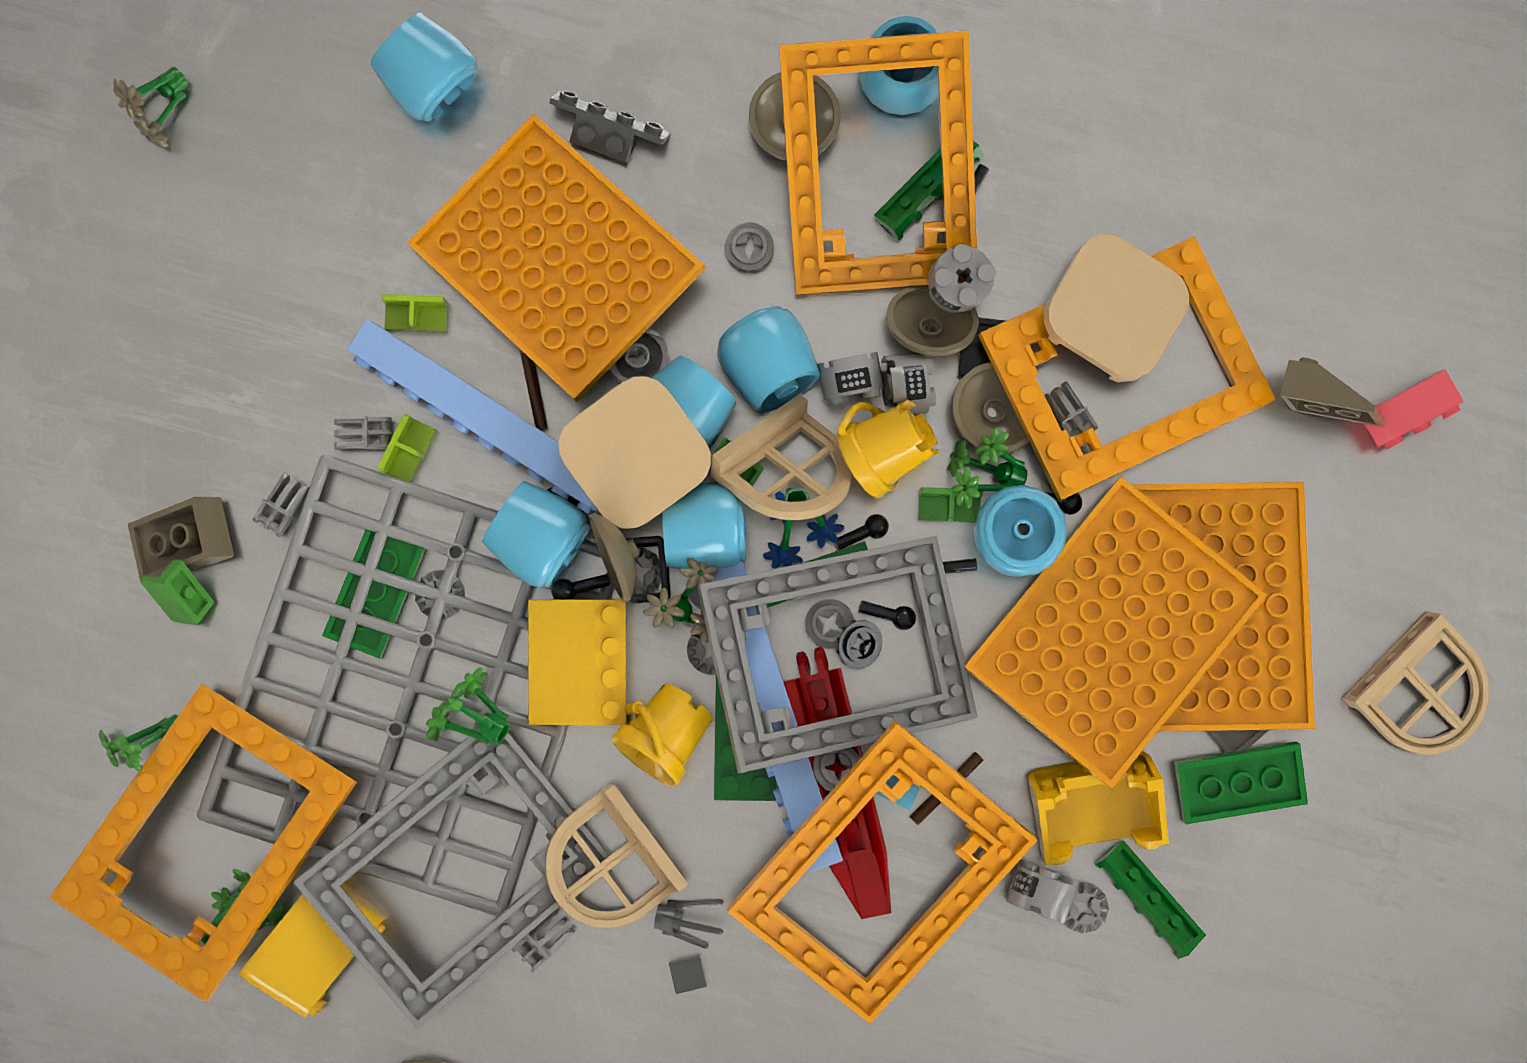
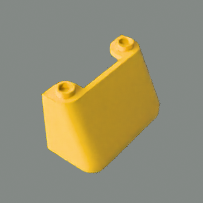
M1145 752L1139 754L1112 789H1109L1077 761L1034 769L1028 774L1041 854L1045 866L1065 864L1073 856L1072 847L1128 837H1132L1134 842L1144 849H1155L1158 846L1169 844L1163 778L1151 756Z
M346 882L342 883L340 886L382 935L386 929L382 924L388 917ZM302 894L238 975L303 1018L309 1015L315 1017L326 1004L322 999L326 994L325 992L355 955Z

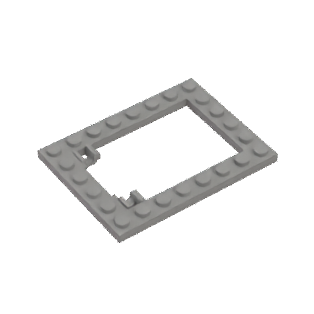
M937 536L697 586L738 773L876 742L894 720L910 733H915L978 718L968 671L963 668L966 662ZM911 573L938 695L798 727H793L789 706L762 712L761 704L757 703L744 641L746 640L745 631L771 625L766 606L767 603ZM755 606L757 615L748 617L746 608ZM780 721L782 730L773 732L772 723Z
M509 733L499 744L493 742L490 746L482 740L470 736L467 737L293 881L416 1029L421 1027L560 907L552 896L546 881L545 855L547 847L531 859L532 863L544 877L422 982L340 885L464 782L468 784L478 798L499 781L504 787L510 785L548 831L545 836L550 840L557 826L573 811ZM480 768H483L487 775L478 782L473 774ZM584 824L576 830L599 862L609 856ZM571 836L563 851L561 863L562 875L567 888L595 867Z

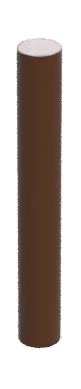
M519 349L534 424L536 428L544 431L548 429L535 363Z
M974 752L956 771L967 778L984 760L978 753ZM932 794L910 818L919 825L942 802Z

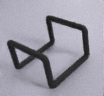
M661 536L632 538L637 548L658 546L661 588L667 589L669 599L671 596L669 567H666L663 538ZM660 592L633 594L629 601L632 603L649 602L647 595H653L659 599Z

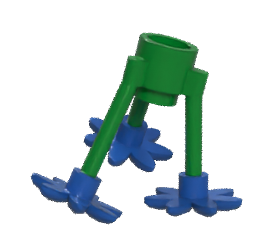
M787 488L785 496L781 491L775 494L776 499L780 501L800 502L809 500L808 493L800 488ZM823 514L814 517L816 522L807 523V527L813 530V532L806 539L807 541L818 539L819 548L824 547L827 539L837 543L838 538L835 533L845 529L844 525L835 524L838 520V514H833L828 520ZM770 517V520H772V521H774V520L777 519V518ZM782 519L784 532L780 545L769 542L768 548L771 551L763 554L765 559L773 560L772 568H777L782 563L784 567L792 566V562H803L800 556L795 555L800 551V546H789L793 520Z

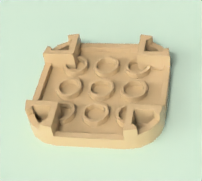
M1099 234L1088 239L1074 253L1076 255L1051 298L1044 305L1041 315L1044 316V325L1049 334L1047 338L1056 346L1059 343L1110 374L1108 378L1118 383L1121 381H1134L1150 373L1157 365L1186 314L1189 305V291L1184 280L1175 271L1128 241L1113 234Z
M647 376L632 377L616 386L573 418L563 428L558 441L559 454L566 468L601 515L615 526L623 529L637 528L648 523L698 486L707 476L711 466V451L706 440L669 390L660 381Z

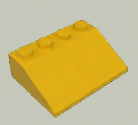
M528 599V724L586 726L626 724V602L623 603L621 599Z

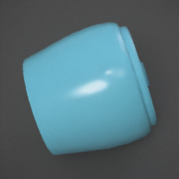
M423 13L415 14L402 23L382 43L371 59V67L393 99L412 118L424 121H431L437 118L443 112L439 106L442 99L448 105L451 104L461 93L456 85L466 90L478 73V68L476 67L477 60L469 48Z
M901 16L892 18L881 25L871 37L936 33L937 31L932 25L921 18ZM937 66L858 72L865 95L873 105L886 113L904 116L920 112L931 105L939 95Z
M770 306L755 311L733 324L719 339L717 359L721 368L732 384L757 412H767L783 406L798 394L802 395L819 380L821 373L808 337L800 322L788 309H782L780 306Z
M680 355L652 379L660 381L669 390L706 440L710 449L733 411L736 400L709 372L692 360Z
M523 481L512 492L494 517L483 536L482 543L511 572L523 581L537 588H542L543 586L548 588L570 564L586 538L590 525L585 513L574 504L545 489Z
M717 481L700 483L662 512L666 567L690 568L687 563L688 558L696 560L697 563L705 562L707 567L717 566L718 568L733 567L739 564L740 561H743V563L746 561L745 534H747L746 516L743 515V502Z
M1018 485L1003 488L988 497L977 513L973 532L976 549L986 564L1001 574L1024 577L1037 575L1053 565L1063 551L1067 528L1064 513L1054 498L1041 489Z

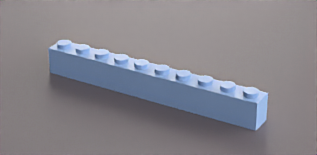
M368 319L365 320L347 348L348 351L356 355L353 359L354 362L367 370L373 366L380 371L377 377L391 386H394L395 382L405 387L402 391L403 394L416 402L422 398L429 403L426 409L440 418H443L445 414L454 419L451 425L463 433L467 434L471 430L479 435L476 441L492 451L494 446L504 452L501 458L516 467L519 463H522L529 468L526 473L540 483L544 479L554 484L551 489L566 500L571 495L580 501L577 507L587 514L594 512L601 514L564 465L559 454L558 441Z
M740 561L739 564L733 567L719 568L718 572L711 576L719 581L747 575L743 561ZM755 606L746 608L748 617L757 615ZM765 627L745 631L746 640L744 644L757 703L761 704L762 712L789 706L793 727H798ZM780 721L772 723L773 732L782 730ZM808 757L765 767L768 777L775 776L778 788L773 789L778 807L785 806L788 818L783 819L788 837L792 836L823 801ZM836 838L808 868L807 873L843 861Z

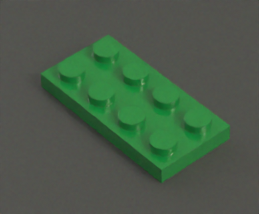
M365 529L353 561L365 565L376 532ZM387 536L376 569L414 580L426 549ZM347 573L335 604L350 609L361 576ZM372 580L362 613L396 624L408 592ZM330 615L322 636L338 642L346 620ZM357 624L350 647L381 659L391 635Z
M716 676L714 800L776 801L773 789H776L775 776L768 777L765 767L743 773H738Z
M1297 741L1174 761L1182 820L1185 824L1308 804L1301 744Z

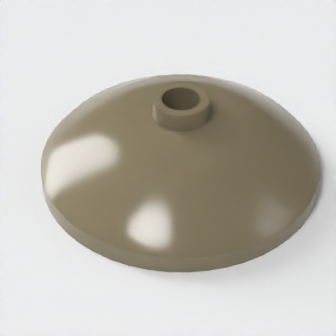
M780 72L766 79L755 91L749 107V123L757 143L770 155L787 161ZM813 75L817 149L819 155L832 143L837 134L840 124V107L832 88L823 79Z
M928 285L907 287L892 298L886 315L888 329L901 345L911 351L928 356L954 354L970 345L977 334L979 318L976 309L973 308L967 312H947L939 308L930 298Z
M992 363L979 365L964 375L955 388L951 405L954 424L960 435L977 449L985 445L981 437L983 435L990 437L993 429L997 427L1000 430V434L1004 432L1009 433L1008 438L1002 443L1008 447L1007 453L1014 452L1030 442ZM988 408L995 409L996 417H991L988 414Z
M594 512L588 515L596 545L612 584L621 601L625 603L631 599L634 593L637 578L634 558L639 556L637 547L632 538L626 540L624 534L617 526L602 515Z

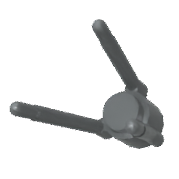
M722 899L668 900L667 905L659 904L657 907L654 929L663 930L662 934L674 936L707 949L709 947L708 943L678 930L684 927L722 935L723 929L682 920L683 911H678V909L722 905L724 902Z

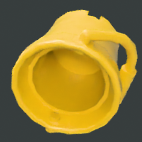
M906 400L885 412L882 408H877L872 403H857L847 411L837 428L838 444L847 466L861 487L875 498H881L887 492H892L900 478L939 453V449H931L932 446L938 444L931 426L922 413L917 416L913 415L910 409L916 405L910 400ZM860 410H868L872 413V418L862 423L856 421L850 423L852 417Z
M666 683L661 686L645 706L640 701L626 704V724L616 731L611 740L614 746L628 760L645 773L666 785L676 787L686 772L685 764L704 732L713 721V717L702 704L697 707L690 701L693 698L691 695L672 684ZM631 715H636L635 718L631 721Z

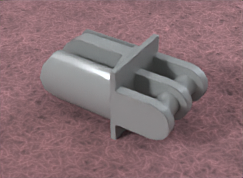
M1067 381L1061 384L1062 390L1058 387L1051 390L1053 399L1049 394L1044 395L1061 430L1066 429L1069 437L1076 436L1092 427L1094 430L1098 429L1097 423L1087 409L1088 406L1084 407ZM1081 413L1086 419V422L1082 425L1077 419V416ZM1069 421H1071L1075 427V429L1071 432L1065 425Z
M364 416V418L334 419V425L362 426V429L334 430L335 438L363 440L334 442V449H369L370 451L373 449H386L389 444V436L392 435V431L389 430V422H392V418ZM372 423H379L380 430H373ZM373 436H380V444H373Z
M284 472L268 498L261 500L263 503L254 515L253 521L255 523L260 521L264 524L265 529L269 530L271 528L276 531V536H282L292 519L295 520L296 517L293 515L307 495L309 487L306 485L300 487L301 483L298 480L292 479L290 481V475ZM269 506L274 508L270 517L265 514ZM282 513L285 515V518L280 524L276 520Z
M556 910L511 949L513 952L517 950L523 957L521 959L522 962L527 961L532 967L530 969L532 972L575 933V930L571 927L551 947L548 946L546 942L567 923L562 918L542 938L537 934L558 914ZM528 939L535 945L530 951L523 944ZM537 949L545 955L540 960L533 955Z

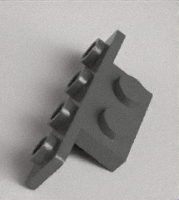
M562 90L550 98L549 104L577 114L569 140L570 143L624 163L629 160L635 136L663 145L670 135V132L663 130L664 127L658 123L650 121L644 123L635 120L633 114L624 111L613 112L606 109L607 106L598 101H583L578 99L579 96L571 91Z

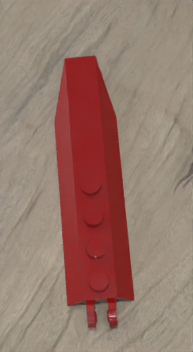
M822 647L815 648L814 650L818 673L810 675L811 668L806 653L804 651L798 652L796 660L800 678L783 682L798 726L852 714L841 668L828 670V660ZM860 745L851 747L856 751L859 758L863 756ZM814 756L808 757L811 767L814 763ZM834 759V764L826 769L834 771L835 776L838 778L839 773L848 768L839 766L837 760ZM817 782L822 800H824L831 791H825L824 787ZM872 797L836 837L843 861L829 866L861 919L892 913L887 849L874 797Z

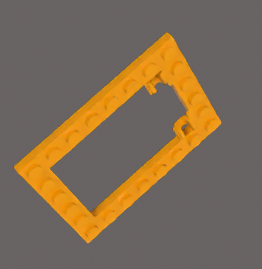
M969 31L779 44L796 295L928 285L927 274L932 264L948 249L960 244L977 249ZM937 66L944 221L923 222L924 248H915V253L854 258V253L845 254L844 229H822L813 75ZM937 232L945 233V242H937ZM832 240L833 250L824 251L823 241ZM959 275L957 282H963L964 278Z
M1195 236L1160 251L1151 257L1175 271L1184 280L1189 291V301L1231 387L1105 446H1102L1093 427L1072 437H1069L1066 429L1062 431L1035 377L1039 374L1035 366L1058 355L1052 342L1047 338L1049 334L1044 325V316L1041 315L1045 304L989 328L978 335L1058 501L1276 400ZM1038 342L1041 350L1034 353L1030 345ZM1087 444L1091 452L1083 455L1080 447Z
M201 683L144 763L142 770L134 777L49 898L202 1001L208 1003L357 782ZM211 728H213L310 792L220 924L215 927L198 916L193 922L194 927L187 936L184 935L181 939L173 935L171 938L122 905L124 900L118 896L131 880L133 872L117 861ZM110 871H113L117 876L111 884H108L104 880ZM208 934L211 937L203 947L199 943L204 935Z
M894 720L727 907V911L857 1015L871 1024L1038 840L1034 834ZM892 775H895L898 781L891 787L886 782ZM913 782L917 787L922 785L966 822L965 826L971 830L968 833L969 838L964 844L959 843L954 851L969 865L865 978L775 905L878 790L892 802H895L906 793ZM981 846L983 848L977 856L973 853Z

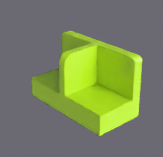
M382 294V301L386 304L384 327L386 331L447 333L449 303L443 296Z
M404 413L377 469L387 475L412 483L438 431Z

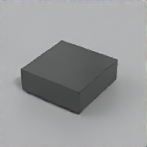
M700 955L669 962L676 994L707 986Z

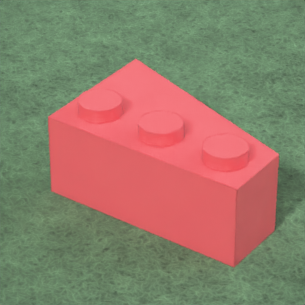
M1443 369L1375 406L1385 420L1384 427L1365 424L1377 447L1379 448L1384 445L1387 450L1403 441L1401 435L1410 430L1417 434L1432 426L1429 420L1439 415L1446 419L1459 412L1460 408L1458 405L1464 401L1446 369Z

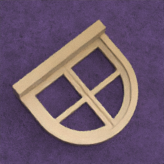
M798 394L714 453L711 458L710 476L747 506L761 514L783 520H804L823 515L839 505L850 489L853 474L840 451L837 436L807 414L808 400ZM802 431L823 447V449L800 466H797L778 452L776 448ZM828 455L832 457L837 472L835 481L829 489L806 473L808 469ZM766 457L787 475L761 493L739 475ZM793 480H796L814 494L816 498L800 502H787L773 499L771 496Z
M1427 611L1342 699L1350 707L1358 709L1381 735L1395 746L1417 754L1433 755L1444 753L1460 746L1477 730L1485 716L1489 702V681L1485 666L1475 650L1442 614ZM1442 640L1461 661V664L1434 690L1414 667ZM1466 671L1470 682V699L1463 717L1460 718L1441 696ZM1406 677L1426 700L1398 727L1378 704ZM1431 706L1452 727L1446 733L1431 738H1419L1406 733Z
M612 783L606 785L564 818L553 832L547 846L545 875L552 896L567 914L589 926L616 928L633 923L650 912L673 892H680L689 885L617 787ZM604 809L628 841L603 861L599 862L576 830ZM572 836L595 867L567 888L562 875L561 863L565 846ZM633 851H636L659 883L631 904L608 874V871ZM600 877H603L625 907L614 911H598L582 905L575 897Z

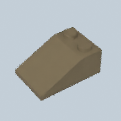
M1304 357L1300 358L1299 361H1288L1280 396L1292 411L1384 427L1385 420L1375 405L1324 367L1318 365V361Z
M193 497L128 523L140 579L143 576L159 578L173 559L182 560L189 570H194L234 557L221 497Z

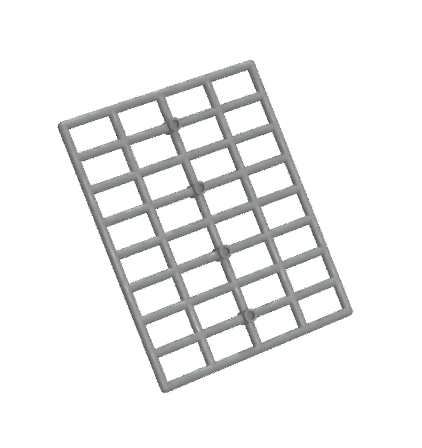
M322 455L319 458L235 705L246 711L252 691L256 689L314 708L315 711L305 740L301 741L289 736L286 737L325 762L374 777L363 810L343 804L336 813L338 816L356 821L357 828H359L377 813L376 810L386 782L407 788L418 779L390 770L401 737L446 752L452 751L460 744L439 736L437 741H434L433 738L427 739V732L410 727L406 723L416 693L447 702V699L452 696L453 691L420 681L431 649L493 668L485 690L486 696L493 703L495 702L504 673L528 680V667L509 661L519 628L528 631V618L523 616L533 586L511 572L500 560L466 549L475 517L492 522L498 513L497 510L329 455ZM329 469L390 488L380 521L318 501ZM402 493L463 512L464 514L454 543L449 544L392 525ZM314 512L376 532L365 565L303 545ZM387 536L446 555L448 561L439 588L376 569ZM584 539L578 550L601 557L596 543ZM299 556L361 576L350 609L288 589ZM460 562L471 563L522 580L512 613L450 593ZM610 577V586L602 587L600 593L590 590L575 594V598L610 599L614 589ZM372 580L434 600L424 631L420 632L362 613ZM284 600L346 620L335 653L273 633ZM446 604L508 624L497 657L436 636ZM357 624L416 643L419 646L408 677L346 657ZM268 645L330 664L320 697L257 677ZM342 668L404 688L394 720L391 721L331 701ZM464 695L460 697L465 702V706L478 712L481 716L487 712L492 714V711L481 700L472 697L465 698ZM497 706L499 710L509 716L507 721L511 724L551 736L542 767L539 769L550 782L568 725L528 724L527 715ZM327 713L387 732L388 738L379 765L316 746ZM475 721L472 730H475V731H476V730L478 729V728H477V725H478V722H477V721ZM223 736L197 811V818L200 821L274 844L291 820L296 803L302 804L309 792L302 791V785L292 779L289 786L227 766L234 742ZM222 778L285 798L274 831L211 811ZM464 782L443 799L448 801L437 834L411 826L400 835L433 846L422 879L371 862L366 863L358 872L493 916H499L509 906L537 818L529 808L526 813L464 794L467 783ZM459 807H467L522 825L512 857L509 858L450 839L449 837ZM315 844L308 856L321 859L331 849ZM445 850L507 870L496 903L434 883Z

